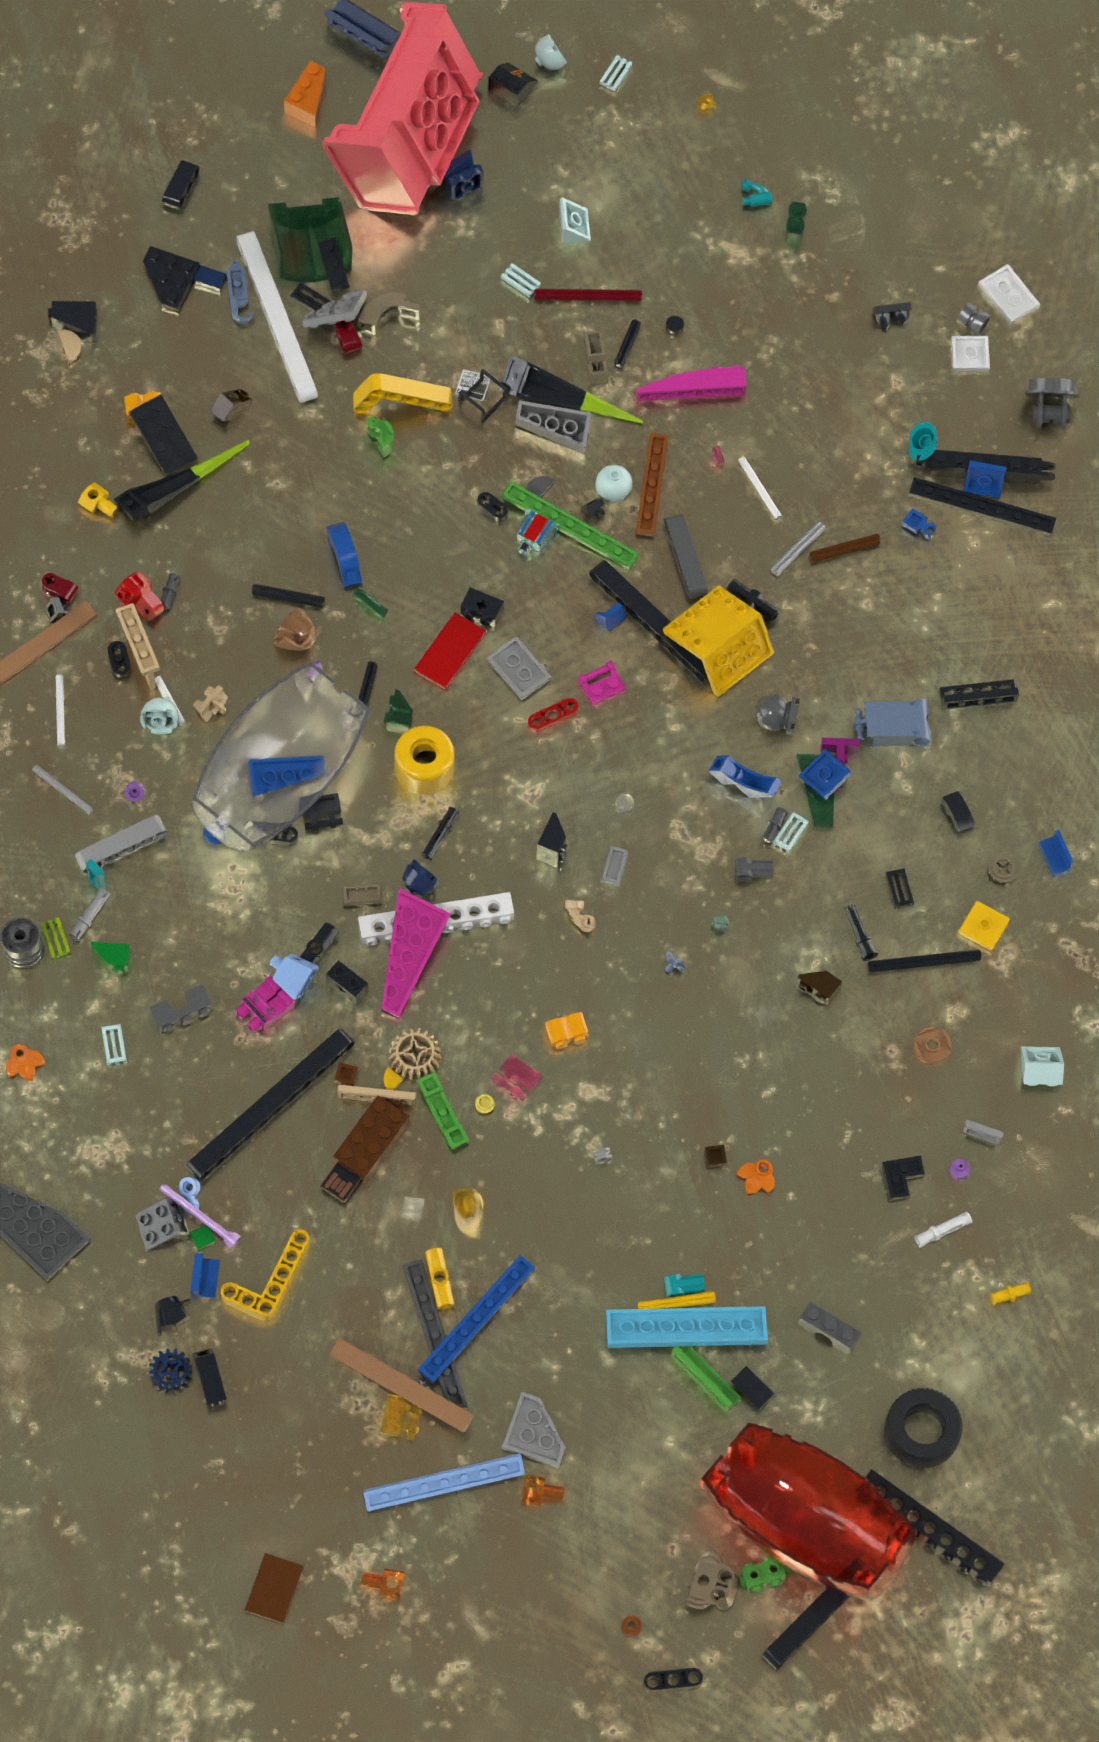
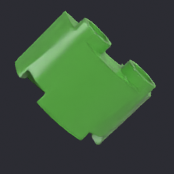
M376 417L366 418L367 430L372 439H378L380 444L378 449L384 458L393 451L394 434L392 426L387 420L383 421L376 419Z

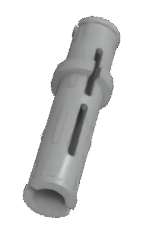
M99 889L82 916L77 918V923L68 934L72 939L79 941L85 930L91 927L92 920L108 897H110V893L105 889Z

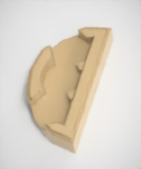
M58 330L59 338L70 364L77 360L82 351L81 340L72 331Z

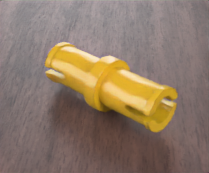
M1028 1282L1013 1287L1009 1285L1006 1286V1289L990 1293V1299L993 1305L1008 1300L1015 1301V1298L1031 1294V1287Z

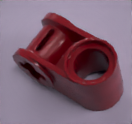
M342 320L335 323V333L345 355L362 348L360 337L356 333L351 321L345 322Z
M47 573L42 577L43 592L51 597H59L60 602L70 605L79 587L72 581L65 580L53 573Z

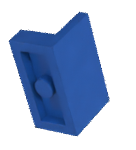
M1059 829L1055 830L1053 837L1039 841V847L1053 877L1072 870L1074 861Z
M195 1253L190 1290L191 1297L215 1299L220 1260L205 1259L203 1253Z

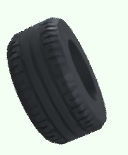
M929 1388L909 1390L900 1395L889 1409L884 1426L886 1443H888L890 1451L893 1452L892 1454L909 1466L915 1468L938 1466L953 1455L959 1444L963 1430L961 1413H959L960 1411L947 1395L938 1392V1390L935 1391ZM918 1412L934 1416L942 1427V1434L939 1440L931 1444H921L911 1439L905 1431V1421L908 1416Z

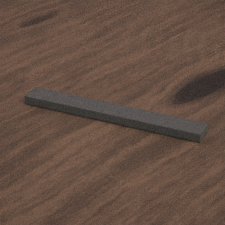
M422 1259L403 1264V1270L431 1355L446 1338ZM453 1360L438 1377V1381L444 1398L463 1409H467L468 1404Z

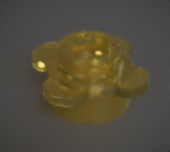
M703 94L696 99V103L700 106L699 110L703 113L709 109L714 110L716 108V103L713 102V96L710 94Z

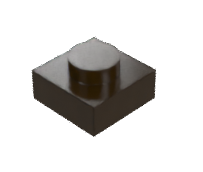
M724 1145L705 1147L707 1168L727 1166Z

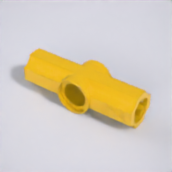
M432 1248L425 1251L437 1309L445 1310L454 1306L449 1275L442 1248ZM436 1276H443L445 1280L437 1282L434 1278Z

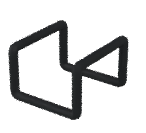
M482 369L480 379L466 393L459 392L458 402L461 403L464 399H467L482 412L481 421H484L506 399L507 388L486 370ZM484 374L503 389V397L486 414L485 410L468 396L483 381Z

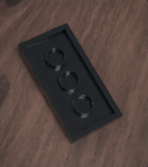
M162 395L129 411V415L165 477L198 459Z

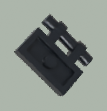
M338 793L300 799L303 819L311 818L312 821L304 823L305 831H319L320 828L327 827L333 829L336 826L343 825L342 818L335 819L334 814L341 813ZM328 815L329 820H317V817Z

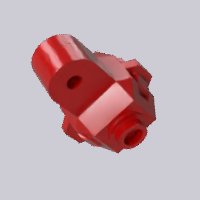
M141 571L128 576L115 590V595L125 606L133 603L135 609L146 620H152L163 613L164 607L162 602L151 591L152 583Z

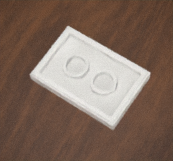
M1008 264L978 283L1009 324H1012L1040 306L1037 299Z

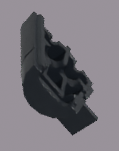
M169 1296L155 1303L157 1337L162 1336L161 1330L175 1328L176 1331L177 1327L191 1318L184 1306L191 1304L190 1298L180 1302L177 1296Z

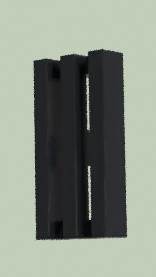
M301 282L290 295V299L308 310L314 311V313L321 309L322 305L330 302L329 299ZM300 289L303 290L304 292L308 293L309 295L313 296V297L316 298L317 300L321 301L323 304L317 302L316 300H314V299H313L312 297H310L309 295L304 294L303 292L300 291Z
M905 868L886 872L885 875L895 909L903 908L907 905L913 906L914 900ZM898 874H901L902 880L908 897V900L906 901L904 898ZM892 875H894L895 883L897 886L901 902H898L895 887L891 877Z

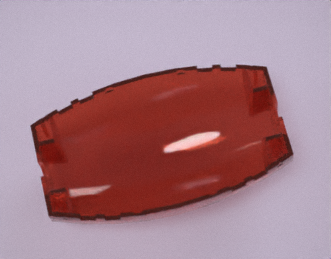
M748 1422L728 1446V1454L725 1460L724 1456L720 1455L701 1478V1488L739 1533L778 1564L813 1583L848 1596L869 1601L879 1597L894 1580L907 1559L915 1540L916 1530L906 1517L892 1506L893 1503L879 1493L878 1488L844 1462L805 1441L801 1443L791 1439V1435L785 1433L783 1436L774 1433L771 1428Z

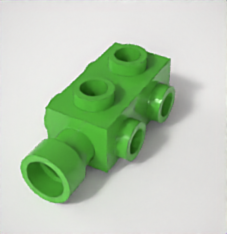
M770 1556L763 1559L762 1563L755 1564V1562L745 1564L738 1578L742 1588L746 1587L747 1591L752 1590V1593H757L764 1590L763 1586L769 1584L772 1587L782 1585V1580H786V1574L791 1572L795 1574L801 1572L796 1556L788 1558V1561L782 1562L780 1557ZM775 1566L777 1571L771 1572L770 1567ZM751 1573H757L758 1577L755 1579L751 1578Z

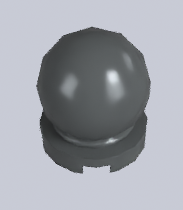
M769 694L762 697L755 707L757 723L768 731H779L784 728L786 734L793 735L794 730L791 728H795L798 705L795 704H799L800 698L792 697V702H788L784 697L777 694Z

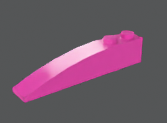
M739 366L728 368L713 367L711 369L673 375L636 389V401L745 395L747 386L745 368Z

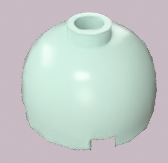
M549 34L537 42L535 46L537 57L534 59L540 67L544 66L548 70H558L567 64L566 59Z
M614 464L604 467L596 478L595 487L598 495L600 494L607 502L616 503L623 501L628 494L630 495L632 490L631 474L620 465Z
M151 699L144 705L141 711L140 723L143 728L151 729V733L169 734L172 732V729L177 727L178 710L175 704L167 699Z

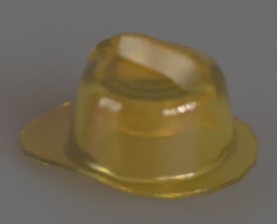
M457 1188L453 1194L456 1225L463 1233H474L480 1225V1212L483 1209L484 1201L475 1189Z

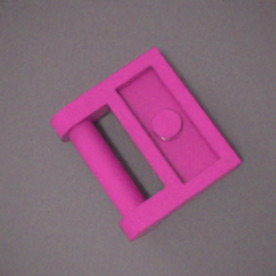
M612 661L606 662L604 666L585 675L580 674L577 676L578 682L592 706L626 691V687ZM607 672L611 675L591 685L587 683V681Z

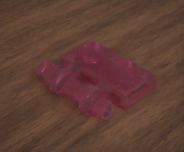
M511 1054L500 1067V1071L504 1075L501 1077L495 1073L491 1078L497 1083L498 1087L506 1089L513 1098H518L523 1102L527 1095L522 1091L525 1089L531 1093L542 1080V1075ZM512 1079L518 1086L515 1087L508 1081Z

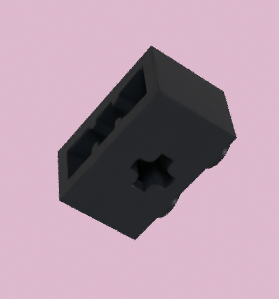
M471 587L461 604V614L465 618L475 619L484 626H492L494 628L504 610L503 600Z
M339 960L326 973V983L355 1005L368 993V983Z

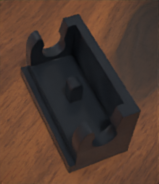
M747 1366L731 1380L759 1410L766 1407L776 1397L775 1393Z

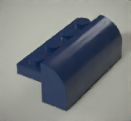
M338 0L333 10L327 8L324 13L328 17L327 23L383 58H387L392 53L401 35V32L349 0Z

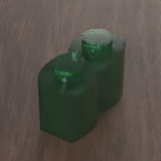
M792 201L789 206L785 232L787 244L800 245L802 242L807 211L805 203Z

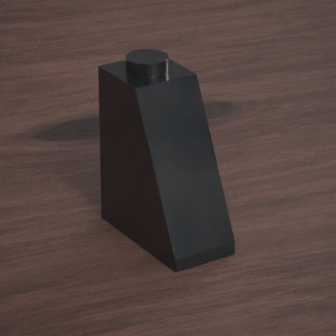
M52 301V307L48 308V319L52 320L53 327L72 331L78 337L96 343V301Z
M212 1348L192 1353L207 1405L211 1404L213 1407L223 1404V1400L227 1398Z

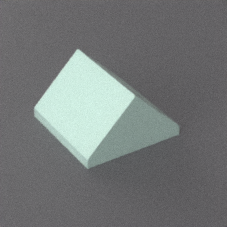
M563 197L560 198L559 215L562 243L590 241L587 208Z

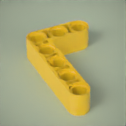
M381 373L370 375L353 392L354 412L358 414L368 413L381 399L441 411L452 408V390L449 387Z
M302 1229L292 1233L262 1295L229 1282L221 1287L223 1303L262 1321L272 1320L309 1248L308 1233ZM297 1238H304L306 1240L302 1244L295 1242ZM289 1255H295L297 1259L294 1261L287 1260V1257ZM286 1272L288 1274V1276L283 1279L278 1277L279 1273ZM273 1289L280 1291L277 1296L269 1294ZM227 1291H233L235 1292V1295L232 1297L225 1296V1293ZM245 1299H251L253 1300V1303L251 1305H245L243 1304V1301ZM263 1307H269L271 1308V1311L269 1313H263L261 1312V1309Z

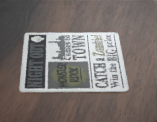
M463 370L455 394L459 395L460 391L466 393L480 379V374ZM484 375L483 381L468 396L471 399L484 401L490 378Z

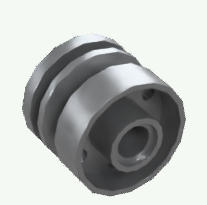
M19 917L8 921L2 927L0 942L4 956L11 965L18 968H28L40 961L44 953V943L40 929L34 921Z

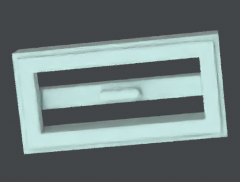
M617 55L601 78L600 85L615 92L631 69L633 62H627L625 58L621 59ZM620 63L614 71V73L612 74V76L610 77V79L608 80V82L606 83V80L608 79L616 65ZM626 66L621 75L619 76V78L617 79V81L615 82V84L612 86V82L614 81L622 67Z
M513 263L501 275L502 280L528 298L534 294L536 288L541 286V282ZM510 275L511 277H513L514 279H516L519 283H517L516 281H514L513 279H511V278L508 277V276ZM520 284L525 285V286L528 287L531 291L527 290L526 288H524V287L521 286Z
M792 812L774 839L773 844L779 845V848H784L789 853L808 826L809 821ZM794 818H796L797 821L795 822V824L793 825L783 841H780L781 837L783 836L791 822L794 820ZM802 822V826L800 827V829L798 830L790 844L787 845L786 843L788 842L794 831L797 829L799 824Z
M121 1024L101 1027L107 1066L112 1063H126ZM116 1029L118 1030L122 1057H118L114 1036V1030ZM106 1031H110L114 1054L112 1059H110Z

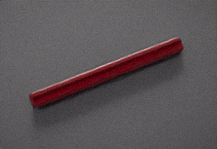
M536 288L534 290V298L641 301L642 290Z

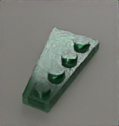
M797 754L796 758L799 763L800 773L818 755ZM803 781L813 827L833 828L834 792L825 800Z

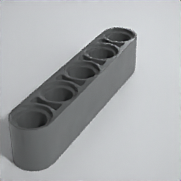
M679 514L664 518L665 528L688 598L692 599L707 595L706 581L684 515Z

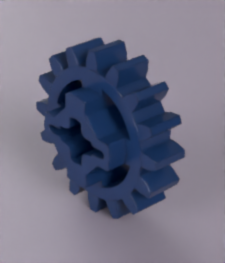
M167 1348L165 1354L159 1351L160 1357L153 1356L152 1358L155 1363H149V1367L153 1369L149 1371V1376H154L151 1382H157V1389L163 1386L164 1392L171 1388L172 1393H174L176 1387L182 1390V1384L188 1385L187 1378H192V1373L188 1372L193 1370L192 1365H187L190 1363L189 1357L184 1359L185 1353L178 1354L177 1349L170 1353L169 1348ZM162 1363V1369L158 1370L159 1372L157 1373L158 1366ZM171 1368V1370H174V1372L171 1373L170 1371H167V1369ZM183 1368H184V1373H183L182 1377L180 1378V1377H179V1373H180L181 1371H183Z

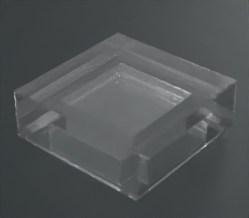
M405 1197L402 1217L421 1220L424 1200Z

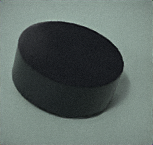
M671 316L667 319L666 330L670 334L677 335L683 331L684 321L681 317Z

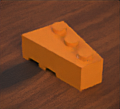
M310 61L284 100L285 113L315 128L326 84L325 67Z

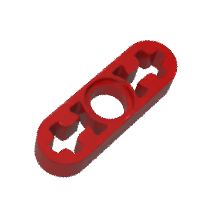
M567 698L530 715L528 718V729L531 732L539 733L574 717L578 713V702L573 698ZM567 705H569L570 707L573 706V710L570 711V709H566ZM554 711L558 714V717L550 719L548 713ZM533 720L539 722V726L533 724Z

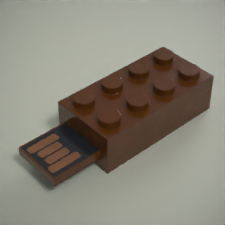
M376 1096L333 1155V1164L335 1166L322 1182L320 1188L345 1203L360 1182L364 1185L367 1184L410 1124V1116L403 1112V1104L395 1099L386 1101L382 1097Z

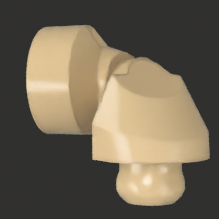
M565 900V908L569 911L570 917H572L571 921L582 931L588 932L593 930L596 925L595 918L592 915L580 914V911L584 909V901Z

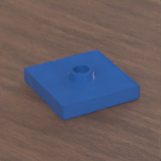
M970 461L964 492L1000 498L1006 467Z
M824 749L798 776L826 800L852 772Z

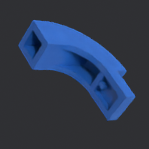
M341 522L326 526L329 542L334 549L344 587L363 582L356 550L346 524Z

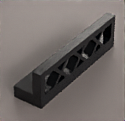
M1014 679L939 688L943 710L1017 702L1019 696L1018 687L1015 688ZM1010 685V688L1000 689L1002 686ZM983 688H989V689H991V690H988V691H982ZM965 690L972 691L970 693H963ZM944 692H952L954 694L945 695Z

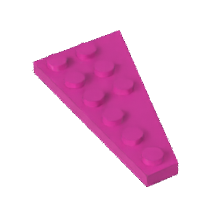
M400 888L398 889L381 1008L398 1018L451 915Z

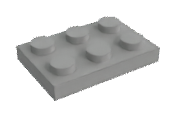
M517 636L487 656V661L521 701L551 680V675Z

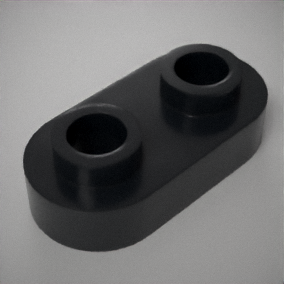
M121 641L110 643L108 646V656L112 672L116 677L124 678L131 672L126 646ZM121 667L125 668L123 671L118 670Z

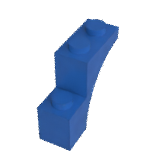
M729 755L716 756L708 770L723 785L735 784L749 798L773 797L781 783L777 777L765 776L742 766Z

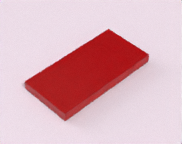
M454 612L415 666L414 672L446 690L485 636L486 630Z

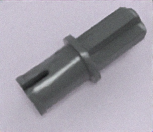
M175 573L169 574L166 586L162 589L163 595L160 601L164 609L170 608L173 597L177 594L176 588L181 577L177 575L175 578Z
M781 807L776 808L762 836L764 842L772 843L777 832L782 829L781 825L788 814L785 809Z

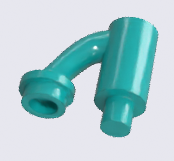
M747 178L741 181L743 191L750 192V189L759 192L749 195V198H743V206L750 205V207L772 204L771 192H768L766 188L749 182Z

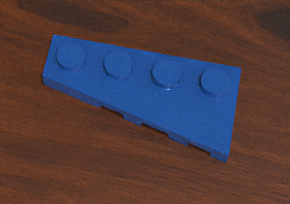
M324 756L249 759L248 761L252 798L326 775Z

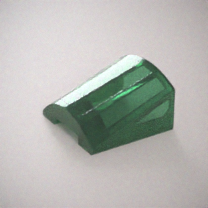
M340 197L322 199V204L287 207L286 202L268 204L281 279L305 283L328 280L318 243L334 237L338 242L346 274L352 271L353 246Z

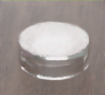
M628 794L619 795L615 801L616 810L622 814L630 813L634 808V799Z

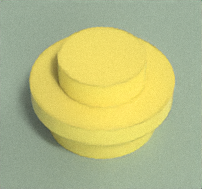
M482 1094L477 1097L475 1101L477 1111L487 1114L494 1109L495 1102L490 1095Z

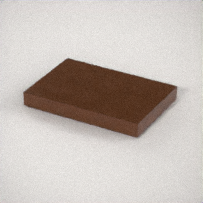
M265 1553L246 1604L245 1612L284 1624L304 1566Z

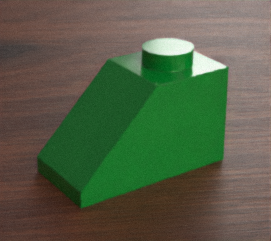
M91 941L92 953L108 971L114 974L129 973L130 944Z

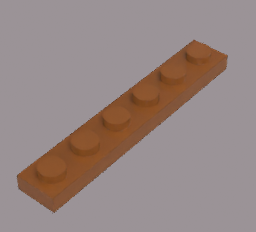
M650 433L636 534L654 537L669 435Z

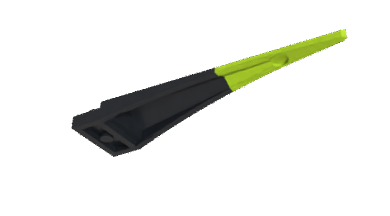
M514 356L509 358L501 381L507 388L508 394L644 423L643 420L528 361Z
M249 440L189 469L128 489L114 498V502L133 521L146 513L151 514L250 444Z

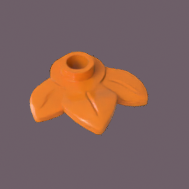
M16 1044L10 1050V1059L6 1063V1072L9 1077H13L18 1073L22 1078L32 1081L35 1074V1066H42L45 1064V1061L37 1050H28L25 1045ZM21 1050L23 1056L18 1057L16 1051Z
M762 1159L756 1163H746L737 1172L739 1177L746 1179L745 1189L748 1194L757 1193L762 1188L770 1193L775 1186V1179L772 1175L773 1165L768 1160ZM765 1167L767 1171L761 1172L760 1168Z

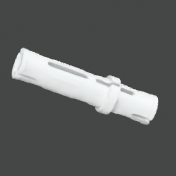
M966 1211L940 1225L929 1227V1230L914 1236L915 1241L919 1247L934 1240L938 1241L944 1235L971 1224L972 1218Z

